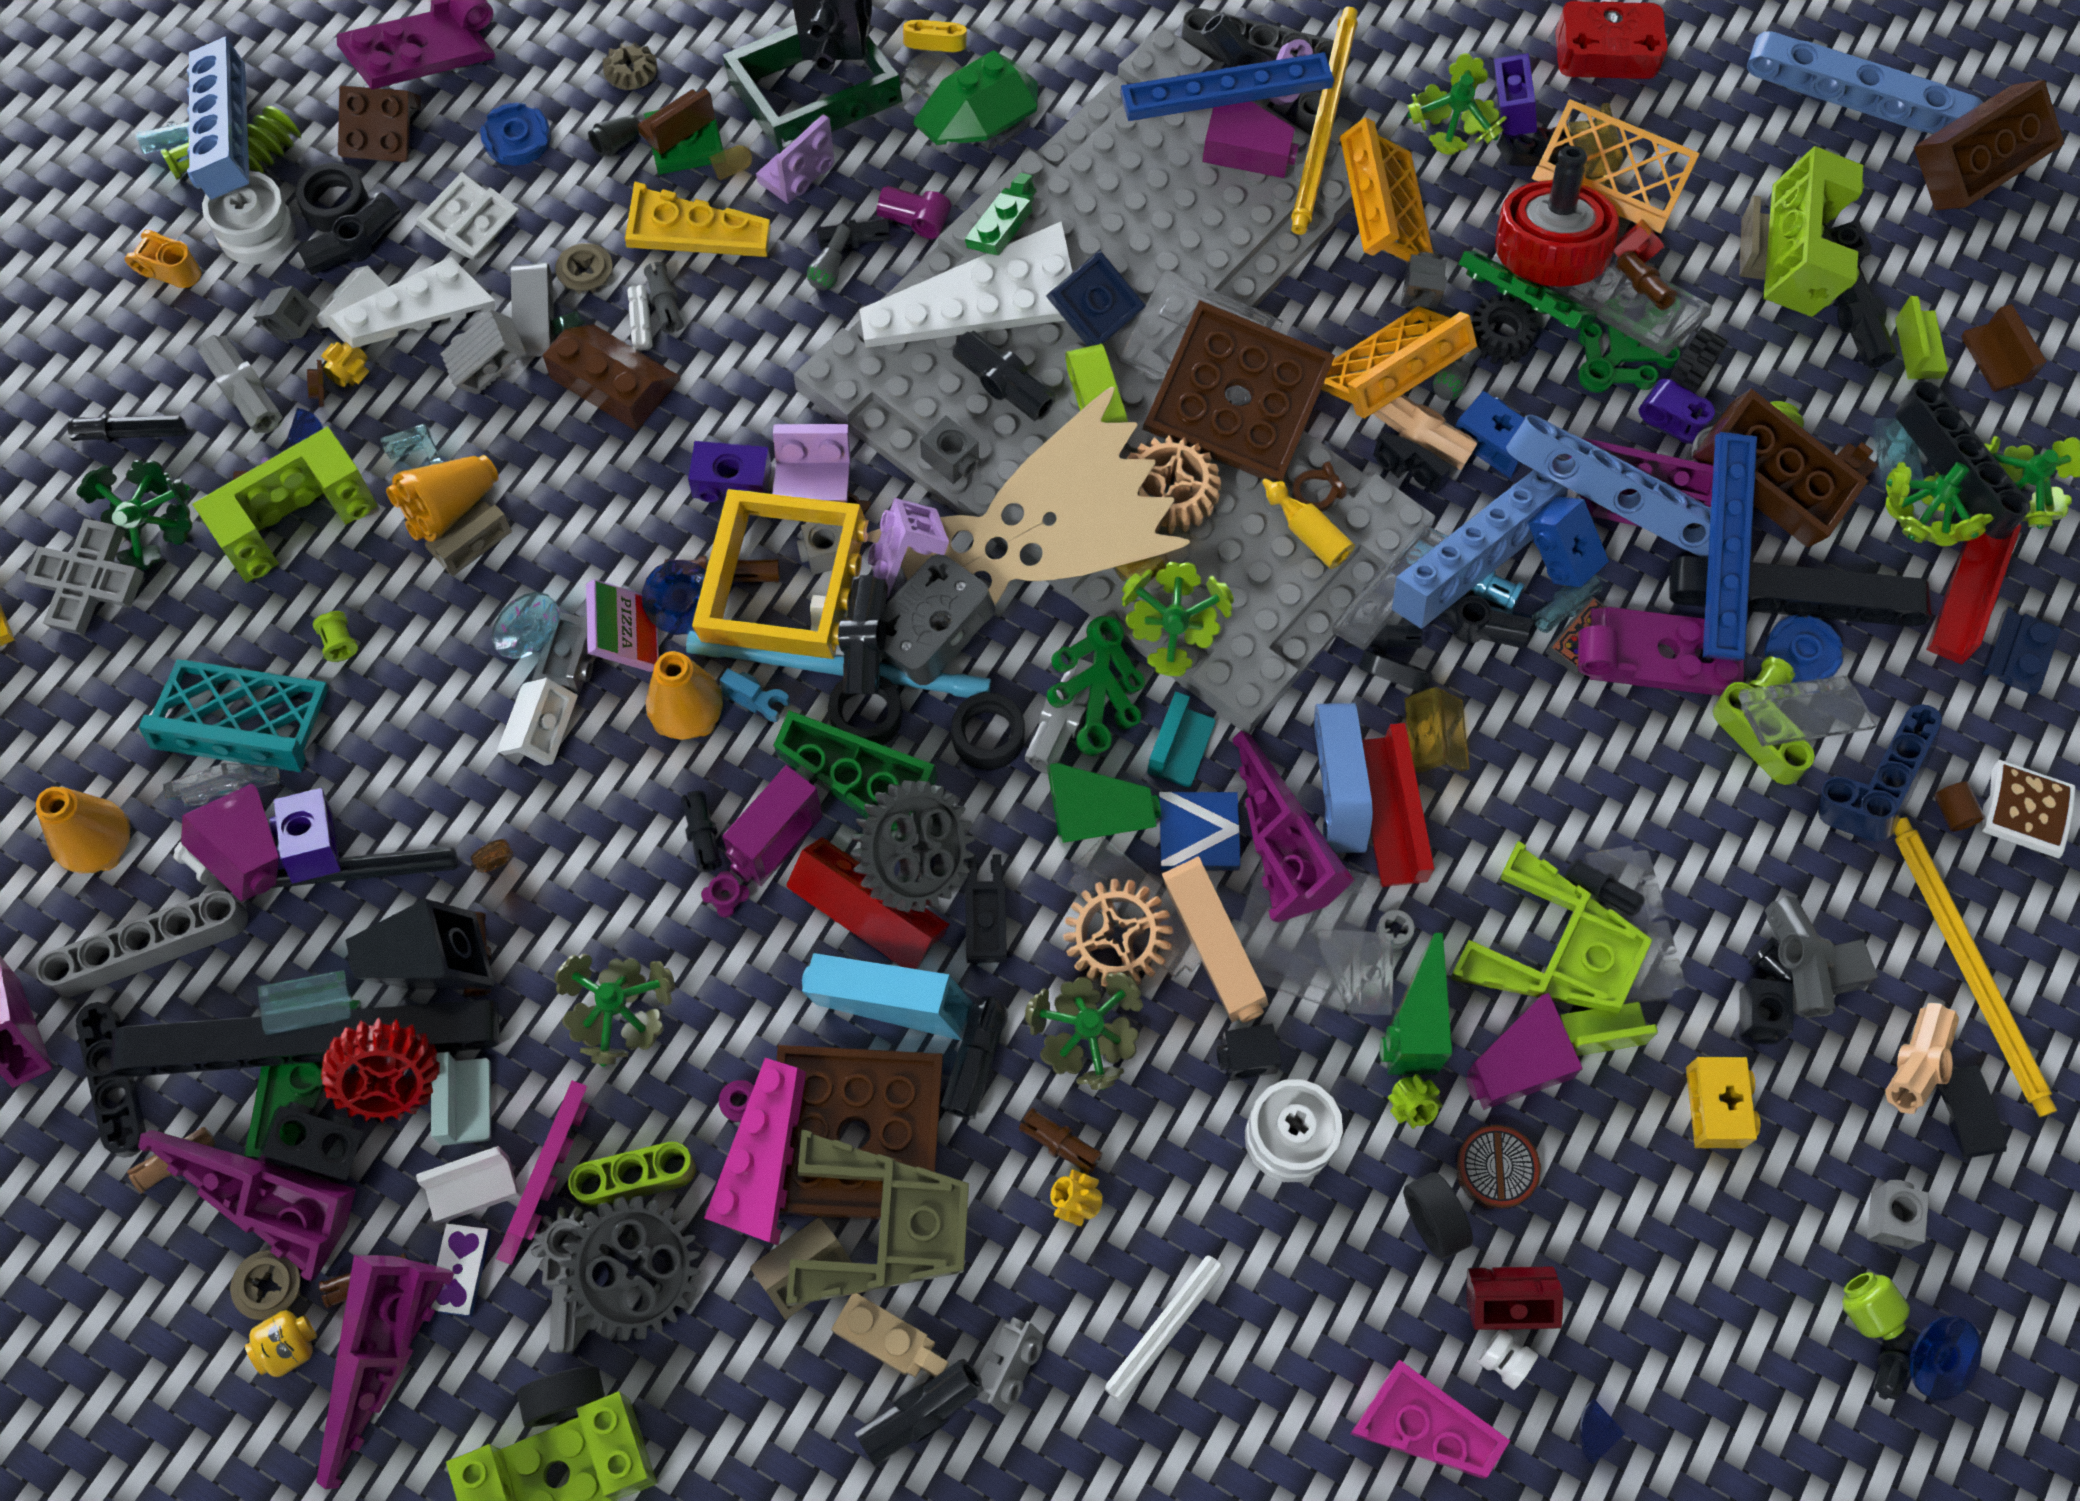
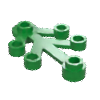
M1676 298L1673 305L1666 310H1659L1651 301L1648 315L1625 338L1622 324L1623 306L1616 301L1605 303L1600 313V319L1607 325L1610 352L1602 358L1599 345L1602 329L1598 324L1593 323L1592 326L1580 329L1578 341L1585 346L1587 360L1581 365L1578 372L1580 384L1588 391L1595 393L1608 390L1613 383H1634L1639 389H1651L1658 379V372L1654 367L1650 365H1643L1639 369L1616 367L1621 362L1656 361L1663 368L1675 366L1680 357V350L1676 345L1666 343L1662 346L1638 345L1658 326L1674 321L1680 309L1678 299ZM1607 311H1613L1617 316H1612ZM1585 332H1590L1595 337H1589L1585 334ZM1663 353L1670 354L1673 358H1667ZM1641 375H1647L1651 380H1645Z
M1099 616L1093 619L1087 626L1086 638L1071 647H1062L1051 658L1054 669L1060 673H1066L1077 665L1079 658L1094 651L1093 665L1067 682L1056 683L1047 691V700L1050 705L1055 708H1062L1073 700L1074 695L1090 686L1085 727L1079 730L1076 740L1078 749L1088 756H1097L1106 751L1111 745V733L1102 724L1106 694L1117 710L1114 718L1116 724L1121 729H1131L1141 721L1140 710L1131 704L1126 694L1132 695L1140 691L1145 685V678L1139 670L1135 669L1121 647L1124 637L1121 623L1110 616ZM1061 655L1067 658L1068 665L1062 661ZM1110 659L1122 674L1119 677V683L1109 669ZM1128 677L1134 680L1135 687L1130 684ZM1057 690L1062 692L1064 700L1057 696ZM1124 712L1130 715L1131 722L1126 719ZM1088 737L1092 739L1094 746L1089 742Z

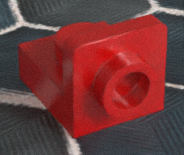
M1641 219L1616 241L1614 253L1620 257L1627 251H1633L1639 259L1646 263L1663 249L1664 243L1646 222Z

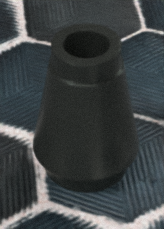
M631 114L596 123L593 129L588 131L589 142L599 156H613L640 135L637 125L640 122L635 115Z

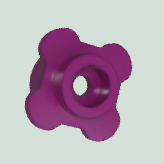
M729 871L720 872L717 877L712 879L709 886L705 887L701 892L702 900L705 903H711L717 908L718 915L723 918L732 916L734 908L740 902L747 901L750 896L748 887L739 885L738 881ZM728 891L729 896L722 897V893Z

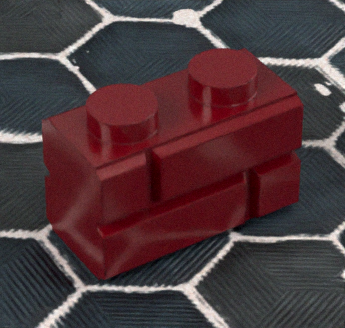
M1554 1266L1467 1269L1466 1301L1474 1330L1562 1328L1563 1289Z

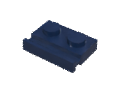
M2008 607L2002 613L1981 674L1985 676L1990 674L1998 677L1999 682L2035 696L2042 688L2061 628L2026 613L2022 616L2013 612L2014 608Z

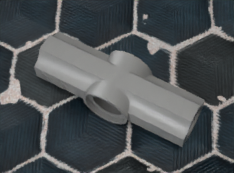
M212 335L205 339L198 352L216 377L214 380L233 408H238L250 429L255 434H267L278 428V423L283 417L264 391L266 388L249 362L242 360L236 348L225 335Z
M1079 659L1073 669L1064 673L1060 682L1069 681L1091 667L1093 663ZM1090 686L1074 695L1073 700L1062 708H1055L1046 700L1039 718V727L1025 755V762L1029 763L1033 769L1046 774L1047 765L1061 762L1071 739L1077 737L1087 714ZM1057 690V696L1064 700L1062 692Z

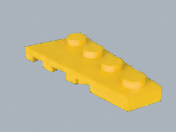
M635 181L625 242L627 248L767 257L771 225L770 219L731 208L720 210L710 207L709 202L695 199L694 202L677 197L675 192L662 189L660 193L647 189L646 184Z

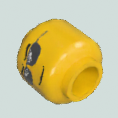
M282 1310L252 1328L249 1334L250 1342L245 1344V1350L251 1363L260 1375L268 1373L278 1378L311 1358L313 1348L310 1341L317 1338L311 1322L305 1315L297 1318L290 1311Z

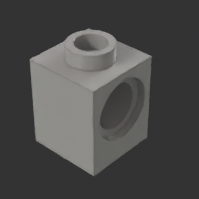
M820 523L801 525L803 539L796 541L801 563L809 561L812 575L833 570L843 526ZM823 543L832 544V546L827 549L817 548L819 545Z
M1889 1180L1887 1183L1871 1191L1867 1240L1907 1250L1925 1243L1929 1192L1916 1190L1912 1183L1902 1180ZM1892 1203L1902 1209L1904 1222L1897 1219L1893 1214Z

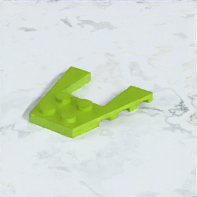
M1517 841L1501 874V880L1573 911L1545 973H1542L1468 940L1451 979L1538 998L1549 993L1553 1001L1619 1014L1649 950L1652 939L1611 908L1609 911L1591 898V894L1580 885L1576 887L1558 874L1557 868L1545 859L1541 861L1526 850V845Z

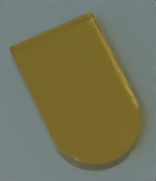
M737 145L710 156L709 159L718 180H721L748 168L751 164L752 156L745 146Z

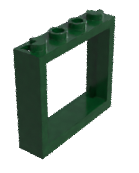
M793 25L723 54L730 84L779 154L823 114L830 118L831 132L903 102L899 74L869 35L863 60L876 77L781 117L777 116L753 81L804 61L802 59L797 26Z

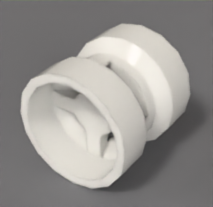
M1505 1329L1497 1331L1485 1347L1477 1363L1486 1370L1498 1372L1502 1377V1382L1515 1390L1533 1367L1538 1354L1529 1347H1520L1514 1342L1512 1334Z

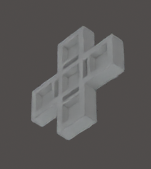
M84 519L71 553L38 546L24 581L34 587L55 591L43 624L52 629L84 636L98 601L131 608L144 572L136 567L113 562L125 533L123 529L117 525Z

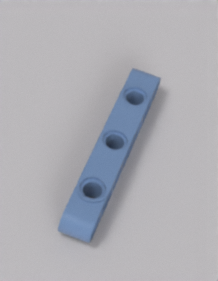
M1763 32L1756 37L1747 62L1748 72L1757 78L1931 134L1938 132L1983 103L1980 98L1949 88L1941 83L1776 32Z
M1527 415L1507 444L1506 449L1508 453L1519 462L1678 547L1688 550L1699 557L1708 558L1711 508L1704 503L1535 415ZM1560 454L1572 456L1567 461H1560L1555 457ZM1625 489H1634L1637 491L1632 495H1624L1620 493L1622 490ZM1691 523L1701 524V526L1696 529L1686 528V526Z

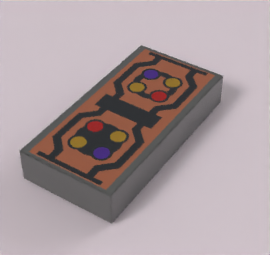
M1592 596L1551 643L1546 653L1577 675L1579 672L1578 632L1585 627L1591 626L1592 608H1606L1607 606Z

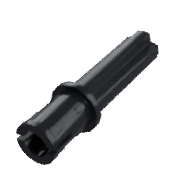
M105 413L102 417H70L67 426L68 434L71 435L70 439L72 441L97 439L111 443L114 438L184 436L186 433L185 419L179 415L112 417L109 413Z

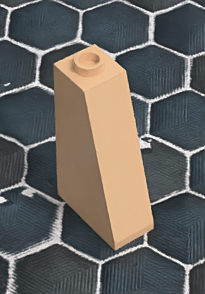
M1199 856L1163 873L1162 876L1169 897L1231 1022L1233 1023L1240 1019L1242 1023H1246L1256 1019L1264 1013L1262 1008L1269 1006L1267 996Z

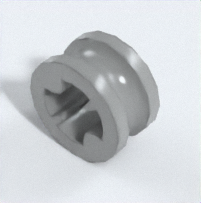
M1390 910L1383 914L1377 924V940L1387 949H1402L1409 943L1414 934V922L1404 911ZM1394 922L1402 925L1400 931H1405V934L1399 933L1396 938L1388 935L1390 928L1385 929V925L1391 927Z

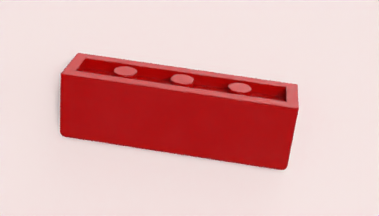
M2021 524L2006 539H1995L1983 533L1973 540L1964 541L1928 642L1927 651L1963 665L1980 647L2016 544Z
M1390 724L1385 737L1362 740L1373 809L1370 832L1382 887L1428 882L1435 869L1406 724Z
M821 837L802 849L787 881V888L899 966L918 969L928 948L944 937L950 924L927 908H925L924 912L912 909L909 912L897 910V906L895 908L884 906L883 900L871 898L870 895L873 888H866L860 885L867 874L854 872V868L860 862L825 838Z

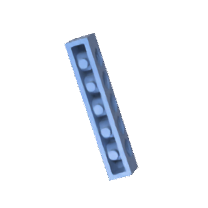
M226 36L189 52V68H187L189 87L187 88L189 96V107H187L189 115V127H187L189 135V147L187 148L189 168L187 173L192 184L197 189L202 188L210 200L249 184L246 69L244 61Z
M1532 470L1396 577L1392 610L1419 628H1424L1532 541L1534 537L1527 522L1555 497H1567L1568 488L1553 481L1544 474Z

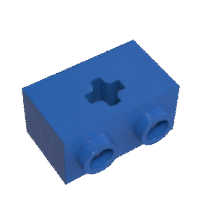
M1482 391L1460 416L1455 428L1478 441L1472 452L1508 478L1511 479L1523 465V463L1508 453L1506 446L1526 417H1522L1507 407L1501 399L1492 397L1485 391Z
M1555 497L1527 522L1534 537V543L1540 551L1547 568V574L1553 584L1582 587L1609 562L1584 499Z

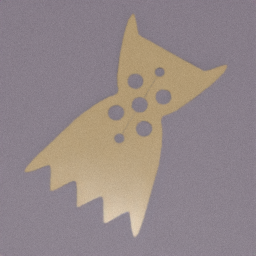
M1115 387L1108 388L1092 400L1029 456L997 493L986 514L981 517L967 515L940 517L949 540L944 555L972 574L979 571L989 573L992 583L988 590L995 605L1006 590L1008 583L1014 579L1047 581L1084 576L1183 548L1190 543L1189 540L1181 537L1155 533L1158 524L1174 503L1175 499L1173 497H1143L1137 494L1156 461L1148 459H1122L1119 457L1123 447L1138 426L1137 423L1101 422ZM1018 503L1024 510L1022 520L1013 526L1005 524L1001 516L1003 509L1008 504ZM1049 512L1055 513L1056 522L1051 526H1046L1043 523L1044 515ZM880 529L869 532L867 541L878 543L882 533ZM960 531L970 532L974 539L971 549L964 553L954 551L951 544L954 535ZM995 537L1004 538L1008 544L1006 554L999 559L989 558L985 551L988 541ZM1036 543L1042 548V558L1037 564L1027 566L1020 560V551L1025 545ZM908 546L901 563L907 581L936 553L931 552L929 555H924Z

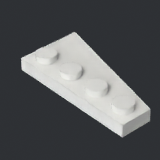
M449 257L330 315V325L352 348L397 337L400 330L412 328L419 331L431 328V322L450 317L453 322L466 318V313L479 309L483 313L489 312L491 309L495 310V300L452 257Z

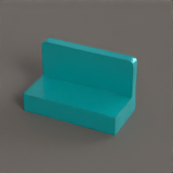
M1175 691L1149 757L1147 773L1189 788L1193 784L1216 721L1212 717L1189 710L1190 696Z

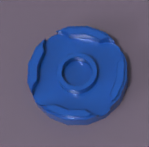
M524 103L504 104L492 110L486 116L487 121L484 123V126L483 124L481 125L480 135L483 147L490 158L500 164L511 166L528 164L540 158L548 149L551 140L547 118L541 110L535 107L534 109L529 108Z
M1788 616L1779 621L1766 638L1765 656L1783 659L1793 667L1795 677L1791 683H1788L1790 685L1802 688L1818 687L1831 680L1843 663L1841 651L1843 645L1840 636L1831 625L1817 617Z

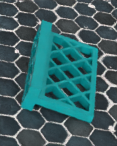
M177 659L152 715L144 714L138 728L150 749L301 773L306 762L303 751L329 688L327 683L322 681ZM185 673L201 675L203 681L185 690H182L179 686ZM227 680L238 681L241 685L222 696L214 688ZM264 686H273L277 689L278 693L260 702H257L252 692ZM210 689L215 699L194 709L189 699ZM303 691L314 693L311 701L297 708L294 707L289 699ZM247 695L253 705L232 715L226 705ZM285 701L290 711L269 721L264 711ZM183 702L190 711L176 719L165 718L168 709ZM222 708L227 716L226 719L214 725L203 724L200 719ZM257 714L261 716L265 723L252 731L241 730L238 725ZM295 720L298 721L300 728L296 738L279 736L276 732L277 729Z

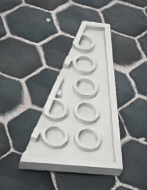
M1062 221L1008 244L999 256L987 253L859 309L865 348L963 335L967 331L972 332L973 330L978 333L1066 321L1046 297L1051 290L1072 274Z

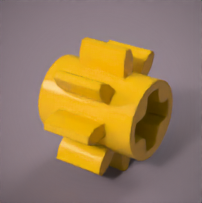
M346 341L343 345L339 342H336L335 345L331 343L321 355L327 361L322 368L324 374L339 386L345 387L348 382L352 386L355 383L360 384L370 372L364 367L365 362L368 360L364 351L359 347L352 348Z
M1074 1169L1071 1170L1069 1177H1060L1054 1183L1050 1194L1052 1204L1057 1207L1054 1216L1077 1226H1082L1084 1219L1094 1218L1099 1213L1103 1201L1101 1192L1096 1189L1099 1180Z

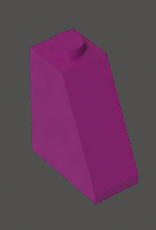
M1252 101L1213 107L1205 138L1202 162L1285 178L1287 165H1295L1299 144L1292 143L1295 128Z
M252 783L182 815L181 844L241 902L257 894H263L276 885L279 856L257 787Z
M0 956V1075L14 1088L52 1070V1064L20 979Z
M1549 993L1541 995L1467 1071L1466 1083L1469 1093L1475 1101L1479 1100L1483 1110L1572 1080L1583 1069Z

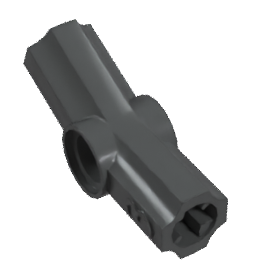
M1786 896L1781 900L1772 901L1764 911L1767 915L1766 919L1780 943L1778 948L1780 963L1783 967L1792 971L1799 1017L1813 1018L1835 1013L1829 971L1832 969L1836 959L1834 944L1830 940L1818 936L1797 898Z

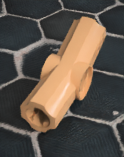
M1403 394L1373 413L1377 418L1399 432L1400 437L1421 445L1459 470H1462L1478 443L1477 440L1446 423L1445 418L1435 410L1422 404H1416Z
M1928 1003L1925 1008H1920L1910 1044H1903L1899 1050L1898 1070L1885 1089L1887 1102L1897 1107L1901 1113L1915 1114L1918 1107L1924 1106L1936 1084H1947L1950 1081L1953 1070L1950 1050L1959 1017L1956 1011L1950 1010L1942 1004Z

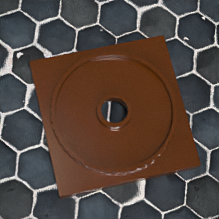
M1199 300L1146 417L1142 430L1164 439L1170 435L1173 443H1179L1185 437L1188 447L1199 443L1201 448L1200 454L1210 452L1212 459L1261 479H1268L1273 482L1283 481L1335 355ZM1232 386H1241L1249 392L1251 402L1244 406L1233 405L1226 399L1225 391Z
M778 1045L777 1062L797 1067L806 1072L798 1125L792 1128L790 1147L794 1148L792 1165L786 1166L783 1189L787 1191L785 1209H780L779 1214L880 1220L883 1181L798 1176L802 1130L812 1132L813 1135L832 1141L834 1139L840 1141L841 1129L849 1122L859 1121L864 1123L870 1130V1139L863 1147L859 1148L860 1150L875 1155L881 1154L893 1158L896 1162L915 1168L918 1166L935 1172L943 1054Z

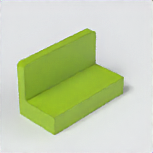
M1910 296L1895 318L1907 379H1943L1948 372L1936 312L1935 310L1922 311L1919 297Z
M1639 1002L1623 1004L1619 1014L1591 1009L1560 1015V1019L1577 1056L1646 1045L1658 1034L1656 1024L1646 1026Z

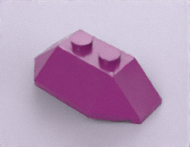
M1579 437L1711 507L1713 465ZM1625 489L1622 490L1620 493L1624 495H1632L1637 491L1634 489ZM1578 494L1581 499L1585 500L1591 516L1639 526Z

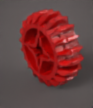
M378 1017L372 1026L367 1025L361 1020L356 1030L345 1027L341 1037L333 1038L329 1049L326 1050L323 1056L321 1080L322 1084L325 1085L326 1098H333L335 1109L347 1107L346 1112L349 1118L356 1114H361L365 1123L371 1117H379L382 1124H384L389 1116H393L401 1121L405 1111L416 1115L420 1105H428L431 1093H433L431 1081L436 1080L437 1075L440 1074V1062L437 1061L435 1045L428 1044L429 1040L426 1033L416 1035L413 1024L404 1029L400 1028L397 1018L391 1025H384ZM354 1063L358 1067V1071L351 1074L348 1068ZM411 1068L414 1073L406 1078L404 1071Z

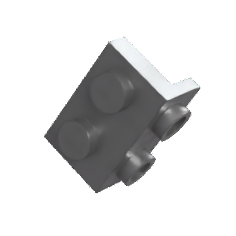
M555 611L551 621L553 623L548 630L532 680L548 678L573 693L580 694L583 683L590 680L593 671L592 655L588 654L587 612L585 617Z

